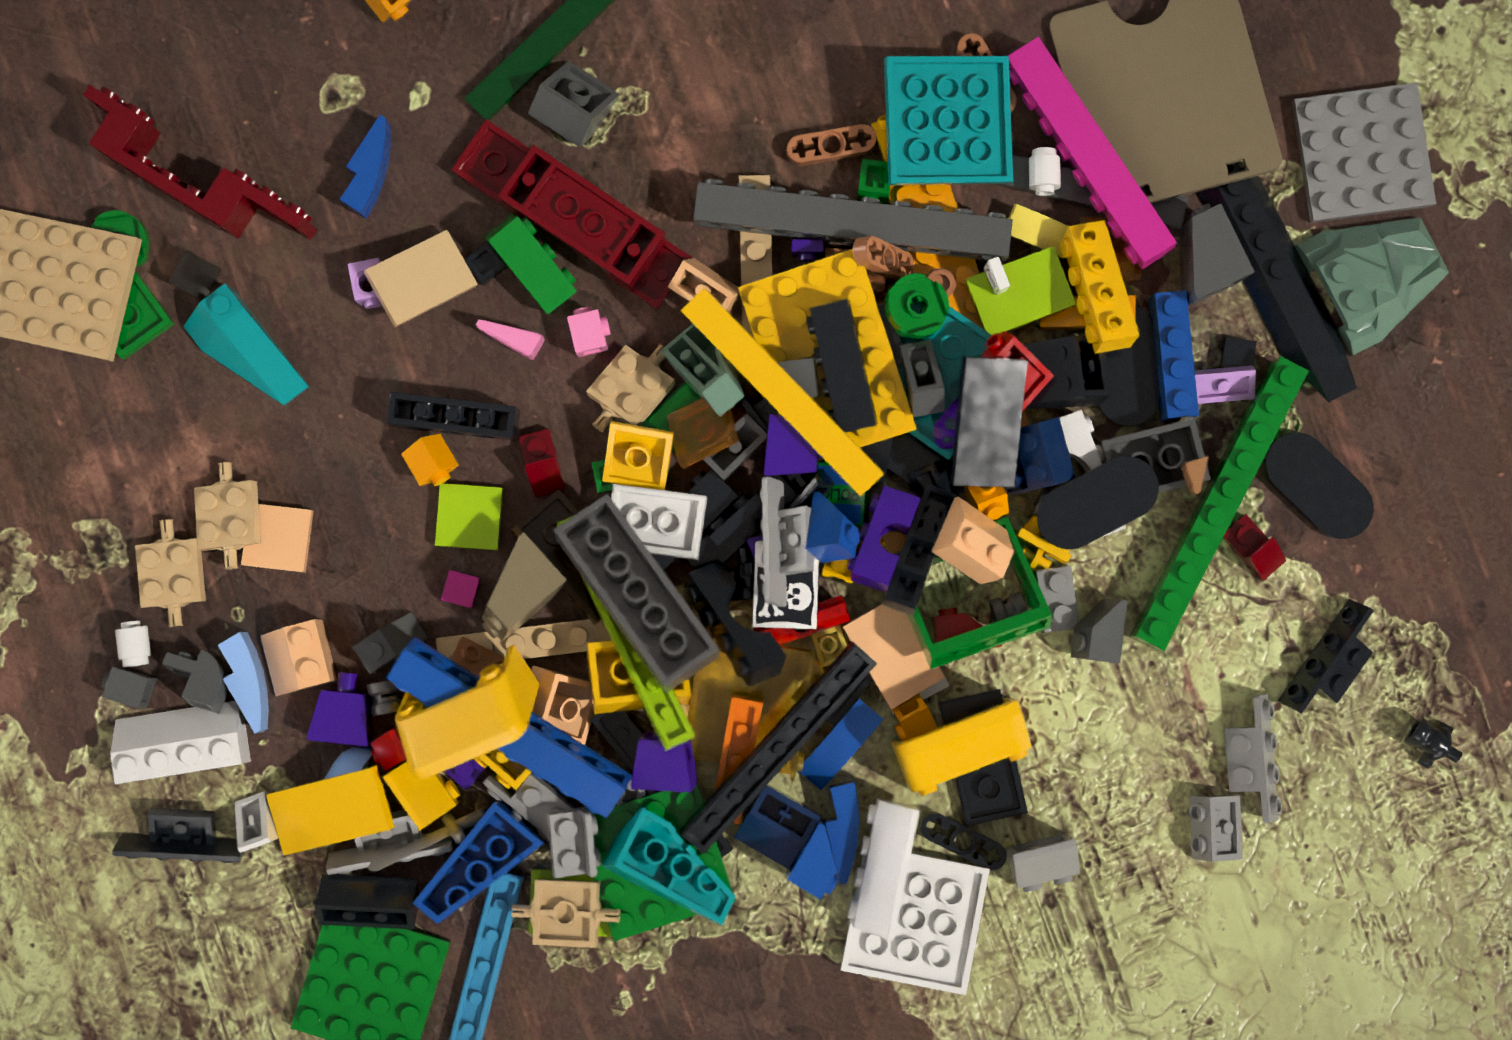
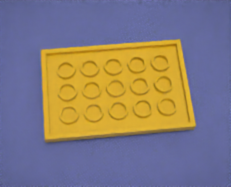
M853 249L738 287L754 339L776 362L815 358L813 348L818 347L816 334L810 335L806 316L811 315L810 308L840 300H850L879 425L846 432V434L859 447H864L917 430L867 270L856 263ZM822 365L817 366L820 396L812 398L828 414V410L833 409L831 398H825L822 390L821 379L826 378Z

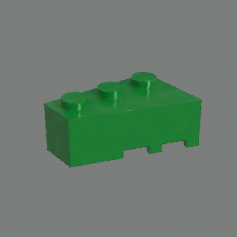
M511 214L487 233L484 238L548 315L577 292L572 285L576 280L566 267L560 270L554 263L553 259L557 256L546 242L540 245L533 235L537 231L526 217L520 220L518 216Z

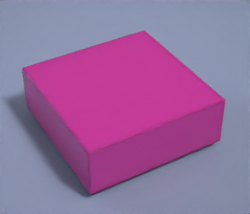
M449 570L441 600L473 608L481 578Z

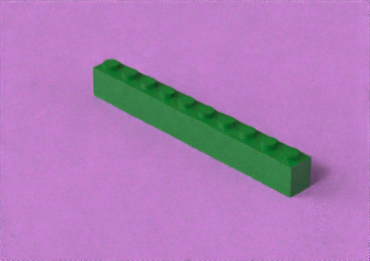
M1282 356L1271 361L1255 392V399H1251L1211 480L1205 488L1143 608L1130 637L1156 651H1165L1309 370Z

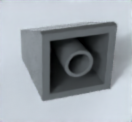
M1209 203L1192 211V214L1185 218L1187 223L1179 229L1181 291L1186 290L1188 307L1239 284L1255 271L1222 204L1212 208Z

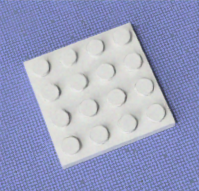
M911 853L894 940L855 929L852 925L853 919H850L841 962V971L966 995L990 869L978 865ZM862 855L860 868H863L864 865V855ZM859 887L855 889L854 900H857Z

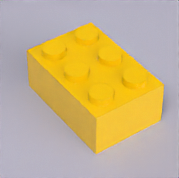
M613 642L588 643L587 659L594 714L645 709ZM688 678L673 689L680 705L689 704L691 691Z

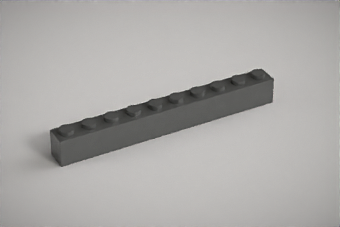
M706 179L705 183L698 182L693 219L694 226L800 239H823L826 242L851 245L854 244L857 238L875 236L904 251L986 261L999 256L1000 261L1003 263L1009 257L1013 219H1006L1002 213L989 212L986 216L974 215V211L969 209H956L955 212L943 211L942 207L936 205H925L924 209L913 208L911 203L895 201L893 205L880 204L879 199L868 197L862 198L861 201L849 200V196L843 194H831L830 198L820 197L817 192L810 190H800L799 194L786 193L787 189L770 186L768 190L755 189V185L750 183H737L735 187L724 185L723 181L717 179Z

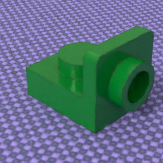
M862 159L857 201H861L862 198L866 197L876 198L880 200V204L888 205L891 186L888 185V162Z

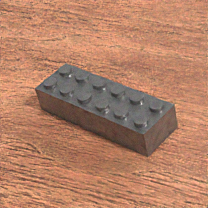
M608 494L554 529L556 540L665 694L719 657V648Z

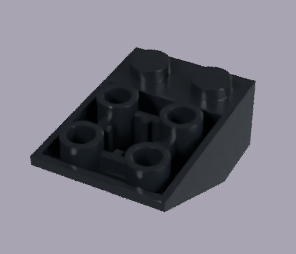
M1086 335L1068 336L1023 344L1054 375L1025 409L1099 406L1111 396L1105 352L1095 354L1092 343H1088Z

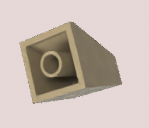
M524 532L518 537L481 618L484 621L482 626L486 632L494 639L498 636L502 642L557 596L566 582L564 576Z

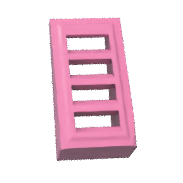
M480 319L476 323L481 333L530 360H534L545 341L543 335L536 332Z

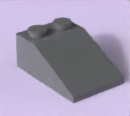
M1195 418L1101 441L1106 462L1121 456H1132L1146 462L1157 476L1159 484L1158 493L1187 487L1181 470L1182 465L1205 457ZM1207 465L1203 483L1211 480Z

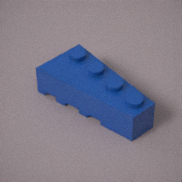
M502 801L494 802L413 904L438 924L446 920L548 841L539 836L536 830L526 821L517 818Z

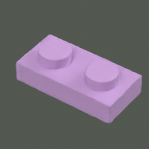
M1253 365L1195 370L1198 404L1255 399L1256 369Z

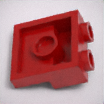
M1003 330L1000 334L995 333L988 338L985 343L987 349L980 357L1028 360L1023 412L1054 375L1015 336Z

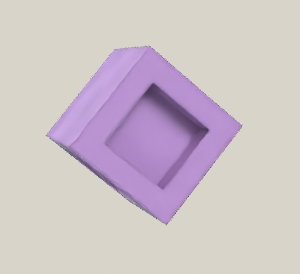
M379 258L348 264L354 300L359 305H364L368 309L382 306L374 290L371 292H364L363 284L367 280L364 271L382 262Z

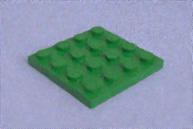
M699 784L691 792L659 791L639 799L615 805L607 818L600 814L591 813L592 816L595 815L598 825V834L593 835L594 847H598L601 858V865L596 867L597 876L594 877V880L600 881V899L603 908L620 909L621 912L618 915L620 916L619 923L608 922L614 942L698 915L602 867L615 837L640 807L670 822L677 830L676 833L687 845H691L708 868H711L733 892L717 840L703 854L679 832L704 804Z
M322 925L290 1029L326 1040H421L451 940L415 929Z

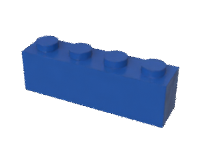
M1184 290L1154 293L1148 299L1149 316L1153 322L1160 389V422L1192 419L1199 416L1187 292Z

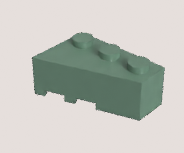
M693 323L661 350V353L678 375L719 417L744 397L736 367Z

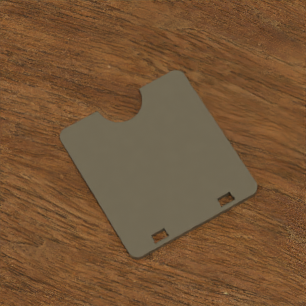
M1108 0L1059 13L1051 19L1050 33L1061 71L1139 187H1149L1152 195L1146 197L1151 204L1271 173L1280 167L1282 154L1239 0H1169L1163 14L1155 21L1144 25L1129 24L1118 18L1110 8ZM1244 161L1247 170L1228 175L1227 165Z

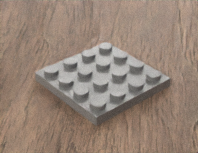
M1417 83L1299 98L1291 102L1310 223L1436 205Z

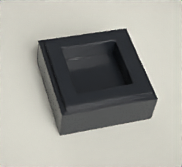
M487 241L464 259L468 268L483 286L507 268V265Z
M1231 337L1223 338L1220 368L1251 365L1254 367L1257 341Z

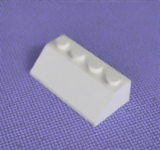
M236 701L224 702L219 714L198 707L117 719L115 721L110 751L115 784L251 762L245 717Z
M877 798L876 805L870 804L866 823L872 825L869 837L864 836L862 840L860 855H864L865 860L863 868L858 867L855 875L854 887H859L857 900L851 899L848 911V918L853 919L852 925L855 929L889 940H894L919 816V810L914 805Z

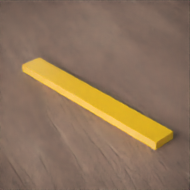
M703 288L681 310L860 496L885 474L706 288Z

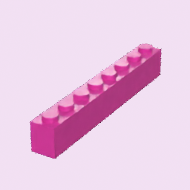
M1035 38L1008 55L1011 84L1013 86L1019 85L1024 93L1021 95L1023 102L1030 111L1035 109L1041 118L1038 120L1041 129L1046 136H1053L1057 142L1055 146L1057 153L1064 162L1069 160L1075 169L1072 171L1075 180L1081 187L1086 186L1092 196L1089 199L1098 213L1104 212L1109 220L1106 223L1109 231L1114 238L1120 237L1126 245L1124 252L1133 265L1138 263L1140 268L1144 269L1173 251L1177 243L1040 38Z

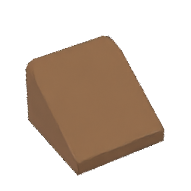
M1208 456L1187 462L1181 467L1189 494L1191 495L1201 492Z

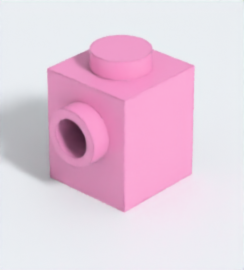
M591 307L579 308L573 311L574 315L567 317L575 352L578 357L609 350L605 337L611 335L606 316H600L598 309L592 310Z

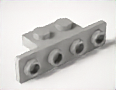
M768 476L762 478V488L760 490L763 508V519L761 521L763 551L761 557L764 565V582L762 591L766 603L784 607L787 606L786 575L814 571L813 555L806 549L811 508L802 506L784 509V484Z
M1268 694L1253 696L1255 727L1225 728L1229 792H1261L1263 823H1272L1278 820V815L1282 811L1281 799L1276 794V783L1279 782V769L1277 764H1274L1273 752L1277 748V739L1275 733H1272L1271 720L1274 718V705L1272 701H1269Z
M494 772L483 782L488 787L487 791L493 798L498 801L503 800L510 805L512 813L520 820H528L533 824L538 835L546 841H549L547 812L576 808L544 780L537 778L532 773L517 791L512 787L508 789L495 778L497 774Z
M406 810L391 812L395 828L355 838L357 846L355 848L330 852L326 864L327 874H347L353 870L367 868L373 860L430 833L422 834ZM449 836L399 861L409 862L418 857L443 855L453 850L454 839L452 836Z

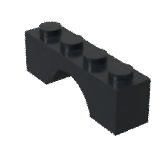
M720 560L689 572L683 593L688 604L693 605L699 614L702 625L709 629L716 639L719 650L725 653L731 661L735 674L742 678L749 688L780 675L787 655L771 632H757L747 629L732 617L728 605L731 603L737 583Z

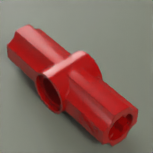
M840 595L817 603L816 629H808L801 633L795 630V628L753 627V631L771 632L778 644L783 645L850 622L851 619L843 596Z

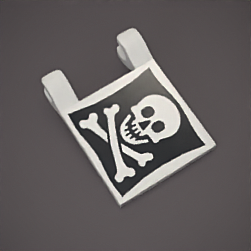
M757 541L755 544L753 627L816 629L819 560L813 556L814 571L786 575L787 606L778 607L765 602L762 591L764 582V565L761 557L763 541Z

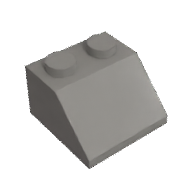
M1067 833L1005 848L1014 886L1017 889L1023 888L1024 892L1041 889V883L1052 880L1054 884L1066 883L1073 880L1072 875L1080 874L1077 843L1075 838Z

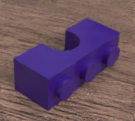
M885 485L881 495L875 493L869 509L870 512L874 513L870 524L864 522L859 535L860 541H863L859 552H856L855 558H851L847 569L852 570L851 581L887 593L899 556L884 550L880 544V539L889 532L908 534L920 503V497Z

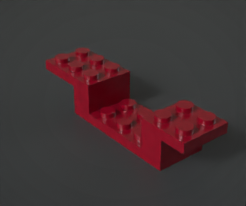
M89 84L83 93L84 97L107 114L89 144L113 162L237 239L240 238L258 208L310 240L313 238L317 229L310 223L312 218L304 210L291 202H288L285 206L286 202L278 197V194L264 185L258 189L260 186L238 169H235L232 173L223 167L205 195L192 185H187L179 180L177 176L168 170L158 167L146 158L161 132L153 127L155 121L135 105L127 104L117 94L104 86L99 91Z
M487 119L451 169L458 177L519 218L523 219L526 217L530 223L533 221L604 269L607 277L656 310L660 308L671 292L668 285L682 261L692 259L690 255L667 241L665 232L537 146L533 145L530 149Z

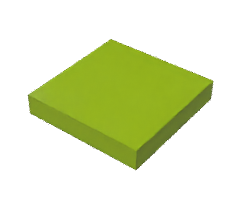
M440 484L435 546L499 551L504 488Z

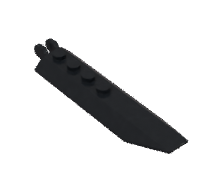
M1239 162L1227 165L1230 171L1228 175L1247 170L1245 166L1240 167ZM1259 176L1198 191L1197 193L1203 205L1209 203L1212 208L1222 204L1255 271L1244 279L1243 282L1281 356L1309 370L1305 380L1327 402L1356 389V383L1338 328Z

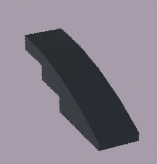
M930 484L926 485L884 598V606L912 616L914 615L936 555L932 552V549L953 500L957 496L956 493Z

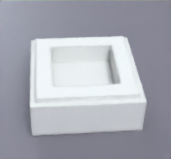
M999 256L988 260L984 270L993 293L998 295L1006 292L1010 284Z

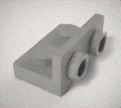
M1071 566L1050 568L1048 570H1034L1033 574L1052 613L1050 628L1040 632L1048 633L1074 629V626L1079 622Z
M1240 795L1190 796L1189 815L1191 819L1190 846L1192 858L1210 862L1242 859Z
M585 807L547 812L553 877L561 878L580 874H588L589 877L597 876L596 867L601 865V858L598 847H594L593 835L598 834L595 815L592 816Z

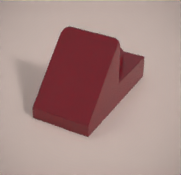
M550 429L520 436L519 440L526 463L524 466L535 498L552 494L558 489L560 491L566 490Z
M1243 514L1229 526L1223 537L1226 543L1262 582L1286 562L1276 539L1273 536L1267 537L1247 514Z

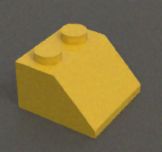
M405 762L383 777L419 830L427 827L461 803L457 798L460 796L459 790L450 779L446 782L441 773L418 780L409 769L408 763Z

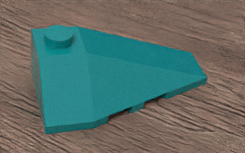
M225 283L199 302L183 326L204 353L284 406L309 388V385L237 292Z
M640 807L615 837L602 867L718 925H723L736 897L734 893L711 868H708L696 855L697 852L691 845L685 843L676 833L677 830L670 822Z

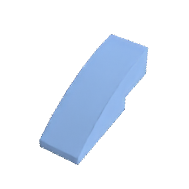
M239 632L218 645L233 671L232 674L223 678V681L254 734L268 729L269 706L267 685L257 650L248 632Z

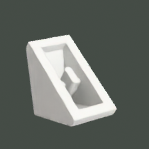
M265 792L235 802L237 847L240 853L278 839Z

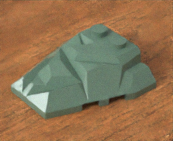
M1421 217L1327 230L1295 245L1308 272L1311 273L1316 270L1344 324L1338 328V331L1351 356L1381 342L1449 273Z

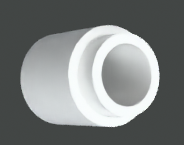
M1051 147L1033 149L1032 156L1029 158V189L1035 191V194L1039 196L1053 195L1054 190L1061 187L1060 156L1057 155V149Z
M140 621L121 623V629L115 630L118 660H122L123 667L149 664L148 656H151L148 626H141Z

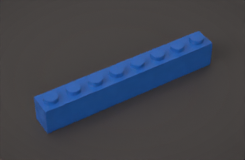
M416 637L404 648L387 676V679L393 682L399 690L409 692L420 699L427 708L475 688L480 679ZM533 712L524 734L517 740L497 748L509 760L519 762L530 769L537 778L547 780L558 787L559 791L564 795L577 799L589 811L600 814L605 818L614 808L632 778L631 774Z

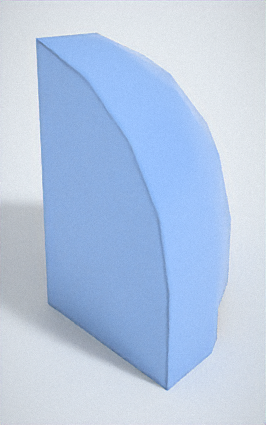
M367 746L352 747L342 752L334 761L324 779L367 768L373 758V748Z

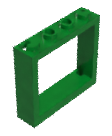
M1008 517L995 522L1008 532L1014 550L1010 563L1031 610L933 644L918 607H916L913 616L907 615L930 669L1050 628L1052 613ZM935 555L932 565L945 560Z

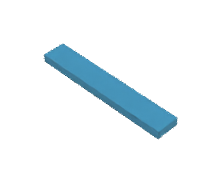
M508 872L488 887L449 1040H483L514 920L511 912L516 911L512 910V905L518 904L524 876Z

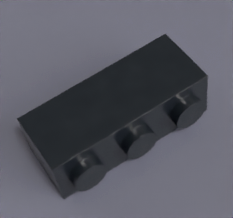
M322 874L315 902L318 925L414 929L418 908L413 902L420 895L418 879L377 877L373 875Z

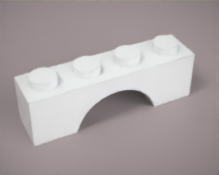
M1082 410L1060 417L1070 458L1078 462L1086 473L1102 465L1105 462V456L1099 444L1095 445L1091 434L1094 433V427L1088 415L1084 416ZM1124 525V526H1122V527H1120V528H1118V529H1116V530H1114V531H1112V532H1110V533H1108V534H1106V535H1109V534H1112V533H1114V532H1117V531H1120V530H1122V529H1125V528H1126V525Z

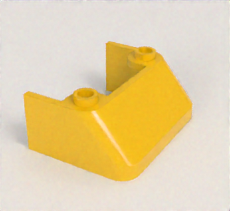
M514 644L508 647L503 664L498 666L496 664L490 665L480 673V679L475 688L428 708L418 698L409 692H405L400 707L397 710L395 721L408 767L416 779L428 778L507 745L524 734L530 720L540 683Z
M1010 697L1003 698V704L906 741H890L908 789L911 792L918 791L920 796L937 791V784L1007 757L1010 762L1028 756L1027 750L1032 747L1018 699Z

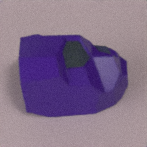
M959 396L934 425L933 435L935 444L941 449L954 448Z

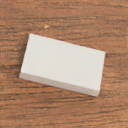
M613 484L612 501L650 554L698 560L707 496Z

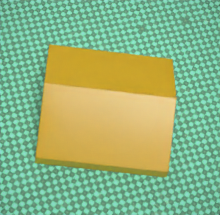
M611 421L602 481L665 491L674 432Z

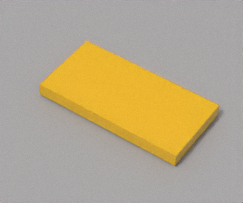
M377 766L275 791L266 795L283 855L395 828Z

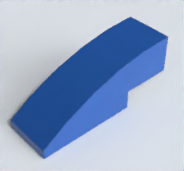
M379 115L346 167L355 176L339 199L346 207L365 219L369 216L378 199L389 164L391 125L382 115Z
M858 698L839 722L820 741L797 771L822 790L884 719Z
M854 780L829 786L836 817L824 819L840 885L847 884L858 845L859 805Z

